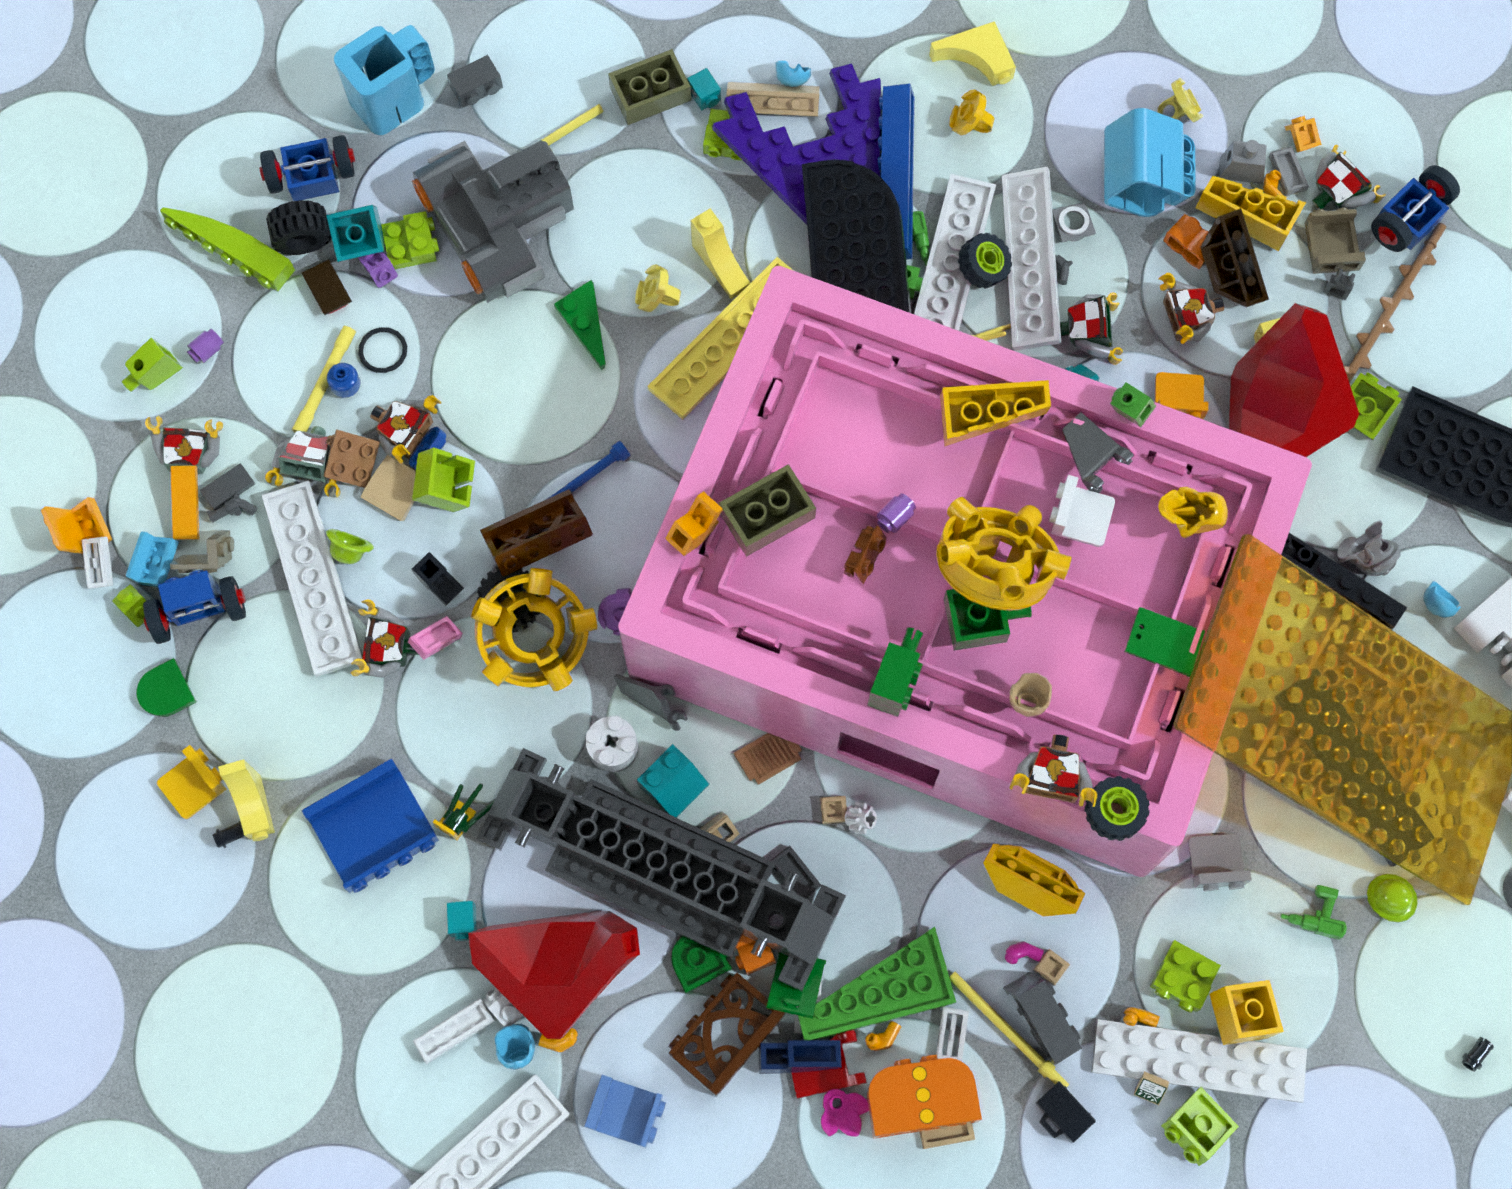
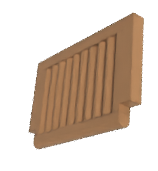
M767 733L733 754L750 781L755 779L759 785L800 761L801 757L798 753L802 749L796 743Z

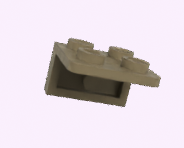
M220 530L206 539L207 554L182 555L170 563V569H177L178 573L193 572V569L207 570L209 573L217 572V569L224 567V564L232 559L234 539L230 537V530Z

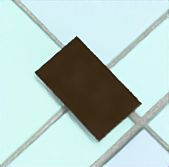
M329 259L301 273L324 316L352 302Z

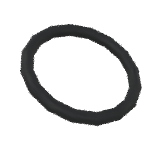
M379 327L363 336L359 344L358 355L361 363L367 369L376 373H387L397 369L404 362L408 346L405 338L398 331L389 327ZM380 332H389L396 335L403 347L400 359L394 365L386 368H377L370 365L365 360L363 354L366 341L372 335Z

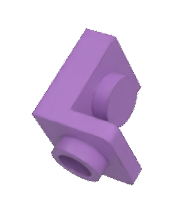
M384 252L358 258L378 288L398 277L391 261Z

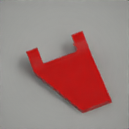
M854 1030L836 1034L830 1039L840 1040L841 1068L792 1073L797 1099L825 1093L832 1089H842L867 1083L864 1072L852 1075L848 1073L842 1045L857 1042Z

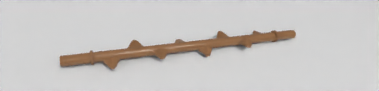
M1437 224L1429 239L1424 242V247L1412 265H1401L1399 267L1404 279L1392 298H1380L1384 311L1371 332L1357 334L1356 337L1361 344V348L1349 367L1344 366L1349 383L1359 368L1369 369L1372 366L1367 355L1381 333L1392 334L1395 330L1389 319L1402 299L1413 300L1414 295L1410 286L1422 266H1434L1437 261L1431 252L1437 247V242L1447 228L1445 224Z

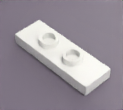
M480 998L413 1040V1043L424 1062L428 1064L493 1023L494 1019Z

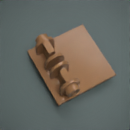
M336 429L335 434L329 435L326 440L331 450L323 477L365 488L371 478L380 442Z

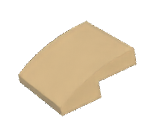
M387 455L371 477L361 498L398 520L404 521L414 503L412 496L416 470L404 463L400 464L397 459Z

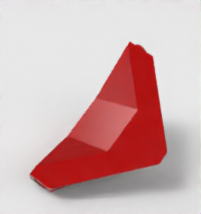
M1294 303L1236 363L1231 375L1229 429L1301 456L1308 457L1354 428L1358 419L1359 411L1328 316L1317 309Z
M592 911L492 925L468 933L472 964L546 1039H562L611 981L640 955L637 927L611 911Z

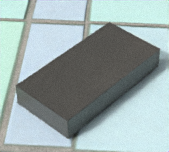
M240 463L202 488L200 492L215 511L224 506L225 502L234 498L236 493L240 495L254 486L255 482Z
M790 845L770 860L775 863L774 868L784 881L788 871L793 872V875L794 873L799 875L792 889L797 895L808 898L821 887L819 881Z

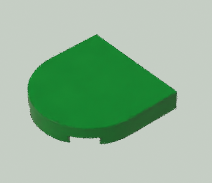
M174 658L149 670L142 676L137 685L136 695L140 706L146 712L155 716L168 717L197 702Z
M684 936L676 942L672 950L671 963L686 994L732 970L726 956Z

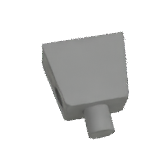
M1255 140L1232 142L1220 157L1219 178L1263 184L1267 146L1259 144Z

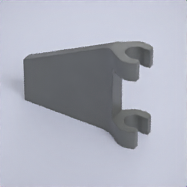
M1080 412L1075 418L1085 423L1078 425L1073 423L1072 420L1062 431L1066 442L1069 444L1070 452L1083 484L1089 491L1100 493L1103 490L1102 485L1104 481L1095 474L1113 458L1116 461L1130 465L1132 463L1131 458L1134 455L1127 448L1117 444Z
M619 674L614 676L621 693L665 719L673 730L679 731L681 729L677 720L687 721L688 718L685 712L680 709L671 711L668 700L664 697L668 694L676 695L671 685L652 686Z

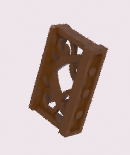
M569 489L480 529L488 550L502 576L513 573L593 535L586 516L581 511ZM545 528H549V529H548L547 531H545V532H542V533H540V534H538V535H536V536H534V537H531V538H529V539H525L526 537H528V536H530V535H532V534H535V533H537V532H539V531H541V530H543V529H545Z
M738 972L734 976L729 974L720 985L723 988L717 996L712 994L703 1005L705 1008L704 1012L699 1017L695 1014L686 1024L687 1032L682 1037L678 1034L668 1046L671 1049L668 1054L716 1097L757 1050L760 1043L767 1038L785 1016L784 1012L768 1009L772 1012L769 1017L752 1011L754 998L765 1007H767L768 999ZM742 989L747 993L748 1004L745 1009H740L742 1003L740 996L736 1003H732L729 1000L732 991ZM723 1000L726 1009L714 1011ZM728 1018H740L738 1036L744 1044L743 1048L740 1050L731 1045H723L713 1050L711 1039L713 1022ZM746 1019L750 1020L747 1026L750 1025L754 1028L753 1033L750 1035L743 1032V1025ZM703 1024L702 1037L694 1035ZM694 1042L697 1044V1050L691 1053L700 1054L704 1051L705 1057L698 1061H690L684 1055L685 1047L689 1043ZM728 1051L731 1054V1059L728 1062H724L722 1055L717 1060L715 1055ZM708 1062L710 1069L717 1079L712 1083L695 1067Z

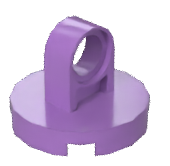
M630 588L617 589L615 594L604 598L598 608V621L601 627L613 630V634L620 636L618 625L632 594Z

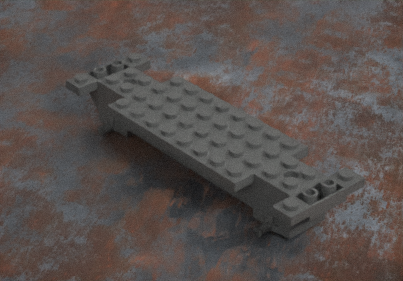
M525 748L522 749L488 813V817L477 837L478 841L501 851L512 828L518 830L520 834L515 844L525 848L529 837H533L556 848L545 869L547 873L729 958H732L742 935L756 941L750 953L761 958L765 946L788 956L778 981L801 992L803 991L846 895L821 885L812 904L810 900L797 895L792 890L799 877L796 873L793 875V872L788 871L783 885L773 884L768 879L775 867L774 862L593 779H590L582 797L577 796L574 792L562 787L558 783L564 770L562 766L554 764L549 777L539 776L547 759ZM543 809H551V815L548 818H539V814ZM773 915H781L784 918L780 926L774 927L769 923Z

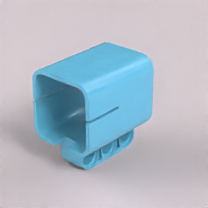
M413 25L404 27L394 35L386 31L384 27L376 26L338 50L334 56V62L350 106L374 134H387L401 125L400 121L404 123L423 109L424 100L419 85L434 74L435 67L428 43Z
M1136 108L1105 127L1104 203L1106 205L1138 216L1152 217L1164 211L1165 203L1176 206L1195 194V144L1189 136L1183 134V123L1181 121L1146 108Z

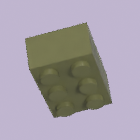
M673 49L608 73L610 89L627 125L691 101L690 85Z
M789 464L719 502V506L723 508L720 515L746 557L810 522L816 516L815 505Z

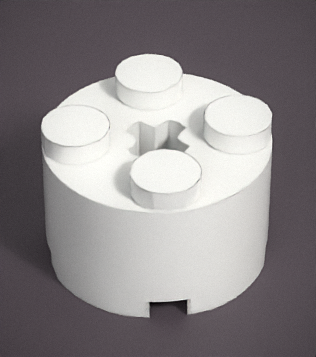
M610 716L601 718L586 733V748L592 763L597 768L610 772H620L633 763L638 750L636 734L632 726L621 717ZM608 742H615L616 747L612 748L611 746H608Z

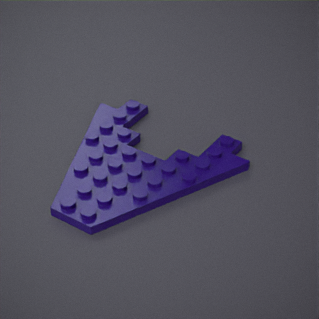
M852 63L832 68L829 73L844 107V110L827 114L825 118L832 136L793 146L785 126L763 132L747 92L725 97L724 104L730 119L713 123L712 126L713 131L806 225L802 164L833 159L847 160L869 168L880 176L878 157H880L878 137L880 136L879 116H881L879 97L881 96V80L877 78L860 83Z

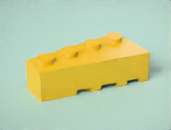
M1212 176L1195 208L1215 219L1220 215L1241 208L1250 237L1279 251L1306 202L1300 200L1293 202L1286 200L1287 197L1277 194V196L1263 193L1262 189L1244 188L1240 183Z
M1049 380L943 387L940 394L944 447L1047 414L1051 407Z

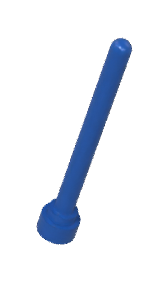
M619 440L611 446L610 454L549 498L568 489L571 493L615 461L617 463L625 461L631 456L629 451Z

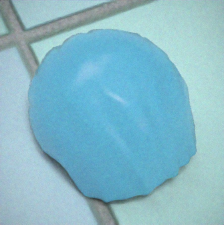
M522 1023L512 1024L496 1033L494 1038L496 1056L505 1068L518 1070L532 1061L535 1053V1042L527 1026Z

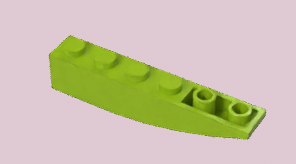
M162 207L160 210L165 219L164 223L173 230H176V228L181 230L182 234L192 242L195 240L200 242L201 246L209 253L213 254V252H216L228 265L235 264L247 277L254 276L266 289L271 287L279 292L295 271L291 260L235 227L186 211Z

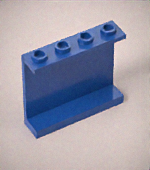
M392 758L301 810L305 818L311 823L343 881V887L349 893L352 891L354 893L360 892L368 886L367 883L374 878L377 880L384 878L390 874V869L398 864L400 867L408 864L413 860L412 856L419 852L426 853L436 846L435 843L439 841Z

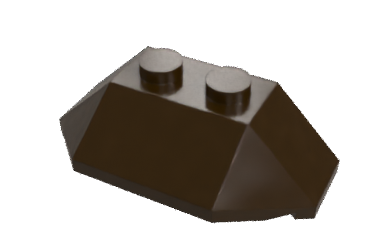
M1240 208L1218 216L1200 246L1213 291L1246 308L1269 300L1242 209Z

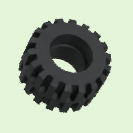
M298 200L281 204L272 209L266 218L272 248L282 254L301 255L319 250L322 246L328 244V241L331 239V233L324 206L309 200Z
M496 567L497 572L489 571L487 573V580L482 578L480 582L482 587H478L477 590L479 596L477 600L480 597L485 598L491 589L500 582L513 576L530 574V572L527 570L523 572L521 568L506 576H502L499 568ZM523 583L511 587L520 591H526L523 588ZM526 604L515 609L513 613L517 620L513 625V633L519 632L518 628L521 626L523 630L528 628L527 623L531 622L533 624L536 621L535 615H539L540 612H530Z

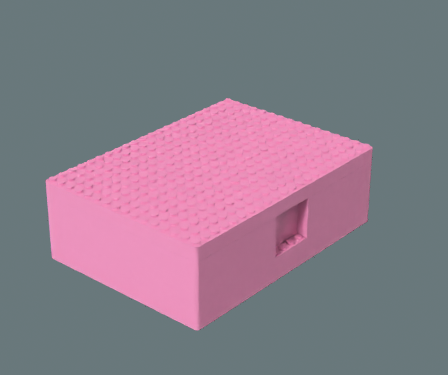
M775 266L767 279L619 622L618 628L628 675L631 679L652 686L671 685L676 693L674 697L1130 874L1145 877L1183 842L1312 463L1307 457L1154 402L1156 408L1142 427H1139L1117 413L1111 406L1112 396L1117 390L1115 387L788 268ZM1049 380L1051 407L1047 414L944 447L940 394L943 387ZM1080 412L1117 444L1127 448L1134 455L1131 458L1132 463L1130 465L1116 461L1113 458L1095 474L1104 481L1102 485L1103 490L1100 494L1115 499L1105 542L1101 547L1051 534L1053 523L1049 522L1053 506L1058 508L1060 499L1056 498L1060 482L1065 483L1068 475L1079 478L1076 487L1088 490L1081 480L1070 452L1069 444L1066 442L1062 431L1072 420L1073 423L1078 425L1085 423L1075 418ZM788 464L816 507L815 519L747 557L721 515L717 519L719 523L713 532L697 548L685 556L665 539L674 521L688 513L698 494L704 491L719 505V502ZM1180 487H1189L1198 492H1214L1224 497L1228 509V518L1226 524L1218 530L1193 534L1188 538H1183L1179 533L1177 525L1170 523L1160 514L1158 509L1159 501L1169 491H1178ZM901 493L907 495L916 505V509L913 511L914 515L896 533L891 531L887 533L880 527L887 538L884 550L879 553L874 563L873 572L867 577L865 583L862 584L855 574L853 577L845 575L843 573L845 570L843 566L851 551L857 553L862 551L854 547L861 530L865 529L866 526L873 527L874 529L876 525L879 526L877 514L894 496H899ZM958 497H964L974 507L999 508L1016 514L1025 505L1035 506L1042 515V521L1038 526L1053 539L1059 553L1072 557L1065 579H1055L1046 596L1040 602L1031 606L1032 616L1030 618L1008 620L1011 634L1006 643L953 651L943 600L946 590L953 588L943 577L936 555L937 545L944 526L950 518L947 516L948 507ZM1000 541L993 559L1006 562L1012 546ZM1034 565V575L1030 584L1036 582L1039 571L1036 565ZM983 575V577L992 580L989 576ZM1139 607L1197 628L1189 650L1192 654L1195 653L1202 630L1205 631L1191 677L1124 652ZM910 627L914 628L912 640L916 630L923 633L916 652L921 653L918 662L923 665L916 686L911 684L909 686L913 688L907 710L901 709L897 717L867 705L872 686L889 642L901 646L906 628ZM1024 673H1038L1046 677L1052 685L1050 705L1040 715L1026 717L1016 712L1010 705L1009 692L1011 686ZM1024 699L1020 700V702L1024 705L1030 707L1036 706V704L1026 701ZM1053 735L1069 737L1067 751L1079 754V761L1085 764L1093 788L1100 781H1104L1109 777L1115 778L1116 776L1132 779L1131 781L1137 782L1140 785V788L1146 792V798L1150 803L1148 806L1150 813L1146 819L1147 822L1129 839L1125 838L1122 841L1107 840L1108 838L1099 836L1095 830L1091 829L1090 823L1086 820V800H1084L1083 806H1079L1080 794L1075 803L1027 793L1021 794L1022 788L1014 785L1012 790L1009 789L1018 765L1029 753L1038 752L1040 746L1051 748ZM1111 803V808L1115 813L1123 814V809L1119 804Z

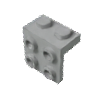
M1237 834L1191 837L1188 840L1194 889L1203 888V891L1207 892L1219 890V887L1229 886V890L1245 888L1244 885L1252 881L1251 871H1244L1240 837Z

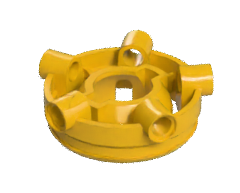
M958 497L948 507L947 516L950 518L944 526L937 545L936 555L943 577L963 597L992 609L1020 610L1040 602L1046 596L1056 578L1065 579L1072 557L1059 553L1053 539L1038 526L1042 521V515L1035 506L1025 505L1016 514L999 508L974 507L964 497ZM1000 541L1012 546L1006 562L993 559ZM1034 565H1036L1039 569L1036 582L1030 584L1034 575ZM983 575L989 576L992 580L983 577Z
M530 568V574L510 577L491 589L485 598L480 597L473 607L471 618L475 620L476 645L487 665L482 670V673L498 687L503 681L522 687H540L549 684L553 691L564 689L573 681L569 672L577 665L584 653L589 631L597 630L598 628L594 609H584L578 597L566 585L552 578L553 571ZM523 583V588L526 591L515 594L511 591V587ZM551 585L565 594L557 602L547 596L550 595ZM504 591H507L509 597L499 604L495 599ZM570 602L571 607H566L569 629L574 633V636L565 654L559 658L560 655L557 649L560 647L565 634V618L560 608ZM526 604L530 612H541L548 616L553 624V637H550L543 648L535 652H525L519 649L512 638L513 625L517 620L513 611ZM483 623L492 627L493 639H488L483 642L482 637ZM497 645L502 653L511 660L526 664L536 663L540 671L532 673L513 672L514 669L497 652L492 650L488 654L486 649Z

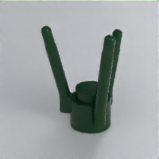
M482 783L476 787L462 808H456L454 811L464 787L460 784L448 810L443 816L445 820L442 824L456 832L457 835L461 831L466 833L474 823L490 811L494 803L492 801L468 822L466 821L469 817L465 812L483 788Z

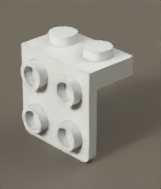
M1068 475L1065 483L1060 482L1056 498H1059L1060 501L1058 508L1053 506L1049 522L1053 523L1051 534L1101 547L1105 542L1115 499L1076 487L1079 478Z

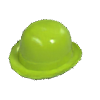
M338 529L326 531V536L331 541V556L343 564H355L361 560L365 552H370L374 549L371 542Z
M1383 874L1375 877L1369 883L1367 889L1368 902L1380 917L1399 923L1408 920L1415 914L1418 905L1417 894L1413 886L1406 879L1394 874Z

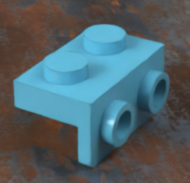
M140 532L126 577L143 586L158 587L159 584L165 583L170 570V563L173 561L179 542L173 538L154 537L147 532Z

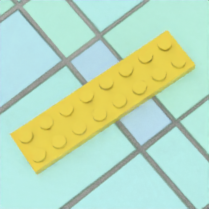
M778 257L647 386L653 395L682 420L726 377L771 270L775 266H782L792 270Z

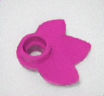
M840 1089L829 1090L823 1097L825 1111L821 1117L822 1129L829 1137L834 1135L838 1129L848 1136H859L862 1127L859 1115L869 1111L867 1100L858 1093L846 1094ZM839 1098L841 1101L840 1105L836 1108L833 1107V1100Z

